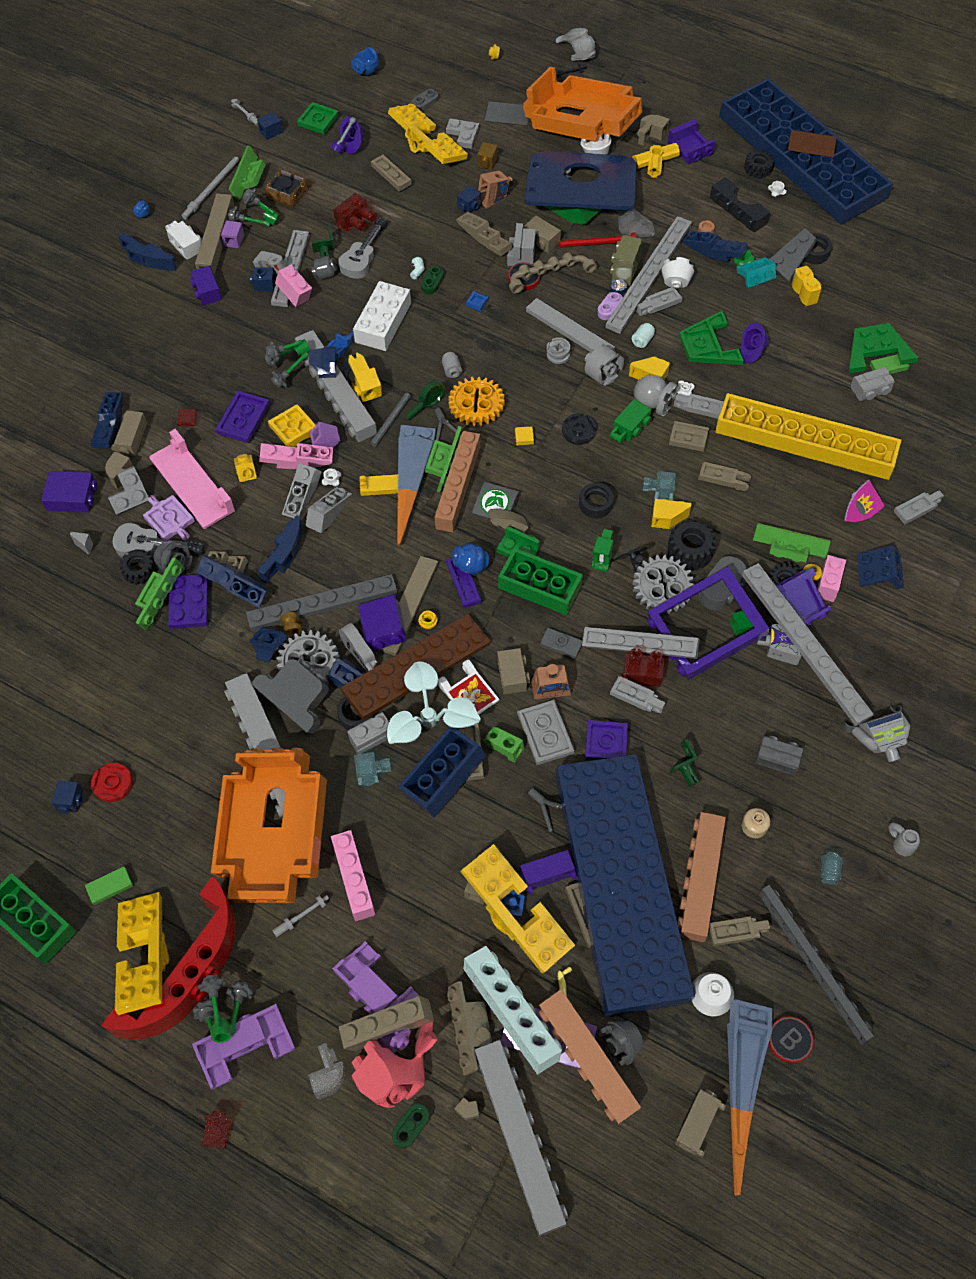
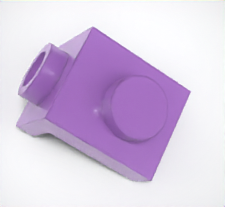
M411 1030L396 1031L395 1034H387L377 1039V1041L384 1048H389L395 1053L398 1050H403L408 1045Z

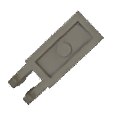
M703 462L698 480L746 491L749 488L747 482L751 480V476L749 473L738 471V469Z

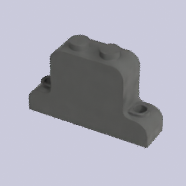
M294 659L289 660L275 677L270 674L266 676L258 675L251 684L307 733L314 734L318 730L320 720L319 716L314 713V710L327 695L329 687L324 682L326 678L319 672L314 673L311 671L310 668L312 666L302 659L301 662Z

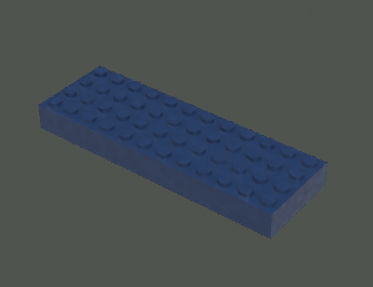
M769 78L722 101L719 117L757 151L761 149L762 152L768 151L767 154L771 153V156L774 157L773 165L840 224L845 223L889 197L893 183ZM796 130L837 137L834 156L828 157L788 150L791 131Z
M637 755L557 766L555 778L577 876L576 879L579 885L580 898L582 899L586 927L590 937V947L605 1017L691 1003L695 995Z

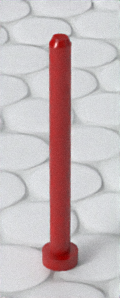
M632 232L631 235L627 236L636 238V233ZM622 236L559 241V247L617 243L621 241Z

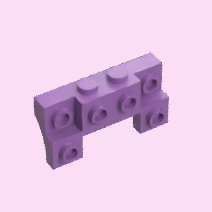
M365 941L353 953L343 958L332 968L334 973L349 987L350 991L348 993L356 1002L361 1000L366 1005L364 1010L369 1015L419 996L410 986L401 996L397 997L370 969L381 959V956Z
M276 1004L254 1015L247 1014L242 1016L239 1022L235 1024L236 1033L231 1034V1038L227 1042L216 1043L211 1040L210 1035L192 1044L211 1090L233 1080L227 1065L228 1062L265 1044L269 1045L274 1059L296 1050Z

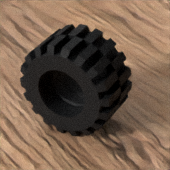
M689 520V522L682 521L681 525L679 523L675 525V528L671 530L667 553H669V558L673 556L674 562L680 559L679 565L686 564V570L693 568L695 571L699 567L704 568L706 564L710 563L716 546V535L712 534V528H707L708 525L706 523L701 524V521L698 520L697 522H693V520ZM693 542L699 545L700 547L689 548L685 546L683 543Z

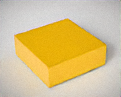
M532 427L515 428L516 445L534 444Z

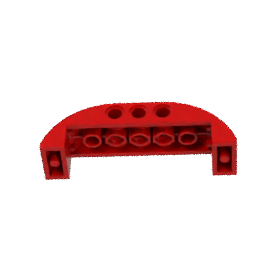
M211 877L199 895L206 906L216 913L162 985V1003L146 1007L137 1020L127 1013L118 1015L114 1007L101 1026L115 1037L121 1039H144L168 1031L179 1024L189 1015L197 1003L206 997L207 992L198 989V986L203 982V978H206L207 975L215 974L220 977V971L227 962L233 948L235 917L230 901L214 877Z

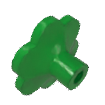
M748 249L741 258L734 257V263L737 264V267L754 261V256L751 255V251Z

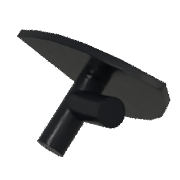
M650 547L637 548L613 559L612 562L630 557L634 571L637 573L638 566L641 567L640 562L643 561V557L641 555L637 556V554L648 550Z

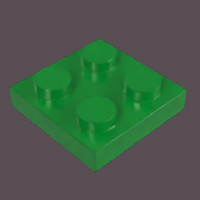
M312 102L298 119L297 123L300 127L325 135L339 116L337 110Z

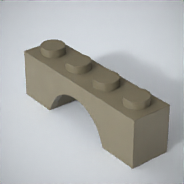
M417 996L339 1026L343 1048L357 1051L364 1048L365 1044L370 1040H377L382 1036L400 1030L415 1029L433 1022L434 1017L429 999Z

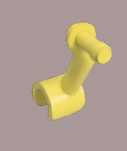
M571 967L562 972L558 971L559 990L562 989L566 997L564 975L572 972Z

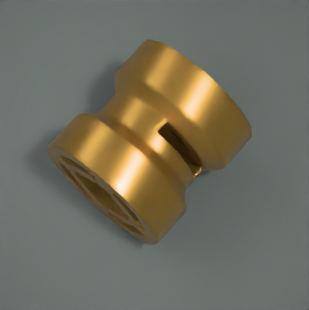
M288 612L280 617L281 625L284 627L283 632L287 638H294L295 633L298 636L302 633L301 624L298 623V613Z

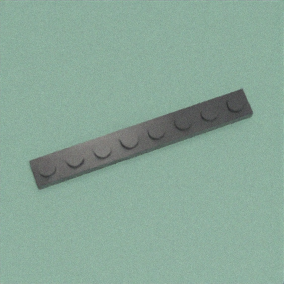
M391 574L246 612L250 630L254 631L260 629V627L266 628L281 624L280 617L288 612L298 613L299 619L397 594V589Z
M770 885L763 888L759 897L854 1036L863 1045L874 1037L870 1025L865 1020H862L858 1014L857 1006L846 997L844 987L841 983L835 981L831 975L830 967L820 959L817 948L806 939L804 929L801 926H797L790 909L785 908L782 904L779 893L772 889Z

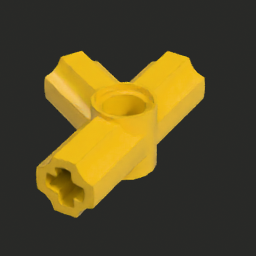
M677 143L663 147L653 145L650 147V151L634 155L632 158L636 161V169L648 166L647 174L656 178L661 175L662 161L679 156L680 151Z

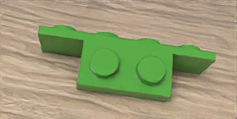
M250 145L246 147L229 187V191L237 201H240L245 189L254 188L258 185L266 165L263 160L257 161L258 156Z
M458 426L452 445L435 440L424 471L441 477L437 489L439 493L442 486L445 487L448 478L446 473L450 471L452 465L450 461L455 456L457 450L455 446L459 444L462 435L460 434L462 428Z
M760 523L757 524L753 538L754 541L770 544L769 554L805 563L808 554L826 558L831 543L830 540Z
M176 558L171 559L163 575L156 572L152 573L135 603L138 607L143 608L136 624L146 631L153 623L155 615L162 607L163 601L171 591L176 578L181 574L183 565Z

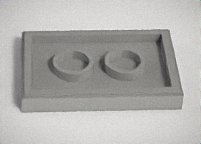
M555 700L517 711L536 765L574 754V748Z

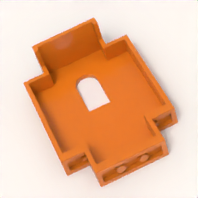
M549 67L527 89L526 95L528 99L523 103L525 117L531 118L534 129L591 141H597L604 133L620 137L642 113V99L633 96V87L569 75L560 83L556 80L555 67ZM571 107L584 111L577 116L558 112L557 109Z
M254 748L253 751L246 750L244 753H236L235 762L243 767V773L232 772L231 775H223L211 874L219 878H230L227 899L235 903H295L297 879L318 878L327 779L320 772L309 771L310 756L302 748H291V750ZM280 788L285 793L282 827H264L268 794L273 789Z

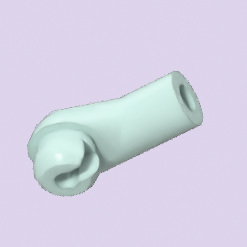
M420 257L412 259L415 269L410 273V276L414 280L425 269L423 260Z

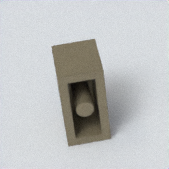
M535 216L524 225V229H536L535 245L547 253L559 244L561 230L540 217Z
M520 648L497 651L503 694L526 691L527 684H530L529 673L524 671V667L527 666L526 657L521 655Z

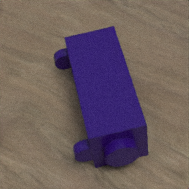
M568 850L520 865V873H518L528 886L526 890L529 894L533 893V889L569 877L572 880L577 878Z

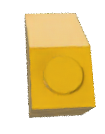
M657 357L635 361L630 364L629 376L639 380L651 374L665 380L669 372L670 363Z

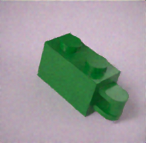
M634 399L614 420L610 438L621 444L625 439L630 442L634 437H638L642 428L647 426L652 419L650 416L651 408Z

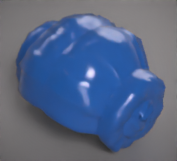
M367 47L353 57L351 66L357 74L371 75L379 67L378 55L373 48Z
M465 543L462 546H456L452 552L453 564L468 574L476 575L485 570L489 564L488 552L476 544Z

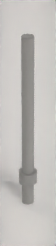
M235 156L194 201L189 203L187 209L181 215L183 219H187L198 210L199 205L239 162L238 157Z

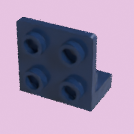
M894 545L857 554L859 584L861 587L886 581L893 583L896 589L904 587L901 555Z

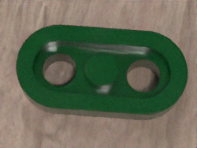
M433 266L428 269L421 282L423 293L433 294L438 290L444 278L441 267Z
M412 1105L394 1127L392 1140L397 1147L402 1149L410 1147L428 1124L429 1112L424 1105ZM415 1114H422V1119L420 1121H415ZM403 1132L408 1134V1138L405 1141L400 1140V1134Z

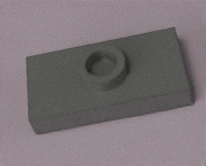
M547 628L540 646L576 660L583 641Z

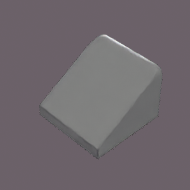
M70 532L75 545L87 554H90L93 542L89 534Z

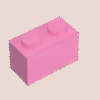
M289 265L278 271L275 284L294 306L297 307L307 302L312 287L292 265Z
M827 555L817 588L822 599L834 602L839 591L846 563L845 559Z

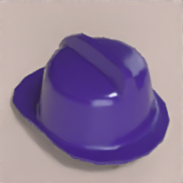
M350 116L345 117L340 124L341 137L350 123V118H352ZM357 120L352 124L342 142L344 150L348 154L358 151L364 136V130Z
M759 323L749 324L743 332L740 353L745 363L755 362L768 345V335Z

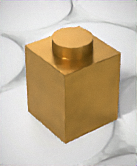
M483 142L477 154L478 167L492 170L498 158V145Z

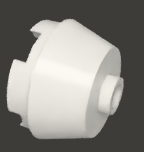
M604 133L597 141L581 140V146L585 153L608 154L611 144L609 134Z
M676 257V260L672 261L669 259L665 260L661 269L665 284L674 288L686 287L694 274L693 265L689 264L688 259Z
M707 972L699 975L692 983L695 995L692 1003L701 1013L708 1016H720L730 1009V1001L734 1000V991L732 985L724 976L714 972Z

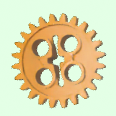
M479 376L477 380L471 377V381L465 378L464 383L459 381L458 386H453L454 391H450L449 408H451V414H454L455 419L460 417V422L466 420V425L473 422V426H475L476 422H479L480 426H482L484 421L489 424V419L495 421V416L499 417L500 412H503V406L505 405L504 394H502V389H498V384L493 385V380L487 382V378L482 381ZM476 390H479L477 412H474L476 402Z

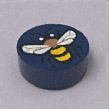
M614 279L611 282V292L621 295L626 292L627 283L624 280Z

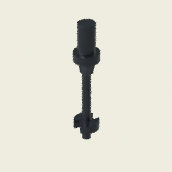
M578 63L579 67L567 70L555 69L556 78H558L563 73H568L578 70L579 73H582L583 69L587 68V66H583L582 63Z

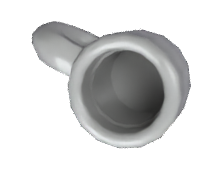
M897 823L889 824V832L895 838L893 842L895 851L902 856L912 855L919 847L920 839L918 833L914 830H905Z

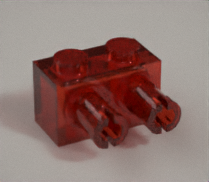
M357 193L352 194L333 210L335 224L346 232L353 226L359 231L364 230L366 222L362 220L363 218L370 222L375 221L377 218V214L368 209L367 200Z
M633 648L630 653L626 652L622 677L636 684L660 687L665 658H662L661 652L655 654L656 651H652L650 656L643 655L641 649L636 651V648Z

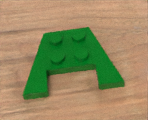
M723 310L679 332V338L689 362L743 365L744 360L739 349L722 352L714 333L715 329L727 327L728 323Z
M889 323L856 328L849 374L865 371L867 366L864 358L897 352L900 365L918 362V356Z

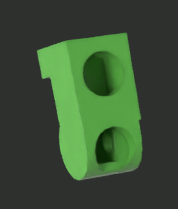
M492 727L483 740L488 747L507 756L508 760L514 763L524 750L522 739L497 727Z

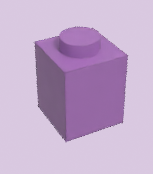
M226 221L221 233L225 247L240 248L244 237L242 223Z
M318 422L310 431L312 445L334 448L340 441L336 426Z

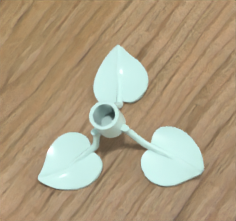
M418 661L407 670L404 682L410 691L423 692L425 708L421 711V718L418 716L413 718L408 711L396 713L389 722L387 737L389 744L412 742L420 736L421 724L425 728H433L443 714L444 723L453 728L473 726L480 722V717L473 703L462 697L452 699L448 703V709L444 708L436 715V711L428 706L426 689H434L437 686L438 676L432 666Z

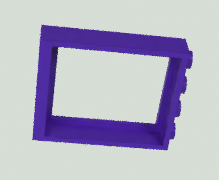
M728 566L648 611L649 618L647 621L652 629L656 628L659 634L671 635L660 615L723 580L754 627L751 631L692 664L688 662L687 658L669 656L671 660H676L678 672L681 676L685 675L687 680L769 635V627Z

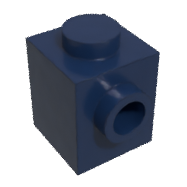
M273 112L257 119L259 132L266 140L283 133L282 121Z
M470 185L457 195V208L465 213H472L482 205L481 192Z
M253 267V274H250V284H253L254 291H274L275 274L273 267Z
M58 780L51 803L59 813H77L78 807L83 802V789L78 782Z

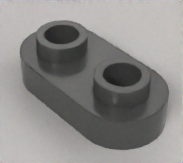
M428 89L412 100V104L420 111H424L437 103L438 93L433 89Z

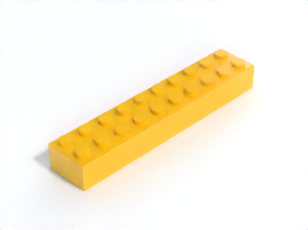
M729 393L726 395L715 431L718 434L889 480L895 467L901 439Z

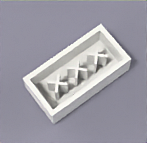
M379 281L353 328L355 342L386 351L411 305L410 289Z

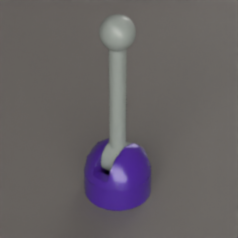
M354 117L350 118V123L341 139L334 141L330 147L339 154L344 149L342 142L352 124L356 122Z

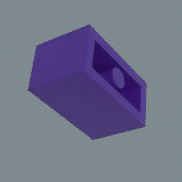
M210 266L191 271L192 278H190L192 288H196L194 290L196 298L201 300L202 305L222 300Z

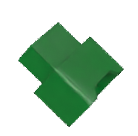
M604 529L602 537H597L592 552L593 569L608 572L613 555V531Z

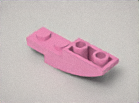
M261 443L259 462L277 464V468L297 469L299 463L313 468L332 464L333 447L297 443V447Z

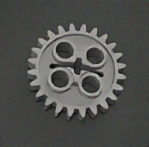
M656 555L655 560L649 557L648 563L643 561L642 567L638 566L632 583L635 585L633 592H638L635 598H642L640 604L646 603L647 610L650 607L655 608L678 595L673 594L670 589H676L681 593L694 586L691 583L694 578L688 577L691 571L684 570L686 564L679 565L680 559L674 562L673 556L667 560L666 555L662 559ZM666 572H672L674 576L670 577ZM648 575H653L656 579L651 580L648 578ZM657 592L660 594V597H655L652 593ZM690 599L679 604V606L684 608L685 602L688 603ZM677 605L673 609L677 612L679 606Z
M312 630L309 631L308 635L302 631L300 637L295 633L294 640L288 638L289 644H282L285 650L278 651L281 657L276 658L279 662L277 668L281 670L287 661L294 658H299V662L302 659L305 661L310 660L309 664L312 666L310 670L323 675L326 678L324 682L328 685L327 674L335 660L340 657L339 653L336 652L338 649L336 645H333L332 639L328 640L326 634L321 637L319 631L314 636ZM308 646H314L312 650L306 651ZM320 659H326L323 664H317Z

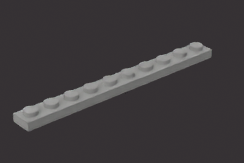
M676 217L607 321V329L621 334L637 310V305L641 304L660 275L664 261L671 258L690 229L691 221Z
M759 563L742 572L743 578L853 724L857 726L870 719L874 715Z

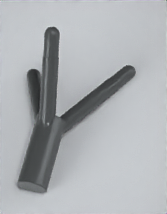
M440 408L435 409V414L439 420L435 440L439 441L442 424H446L455 433L457 429L445 419Z
M532 788L528 795L541 805L548 830L552 832L553 829L545 805L562 809L561 804L547 800Z

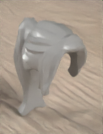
M586 28L572 29L567 34L556 38V43L567 41L572 44L576 54L571 55V61L595 57V41L588 35Z

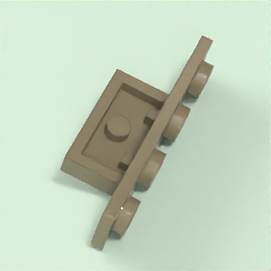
M457 981L448 987L447 996L452 1010L451 1018L456 1032L455 1041L460 1054V1067L465 1076L478 1070L474 1049L492 1043L485 1002H465L462 982Z

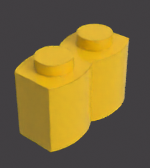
M804 266L795 269L792 288L799 294L801 302L806 306L817 303L821 292L820 282L814 278V274L809 267Z

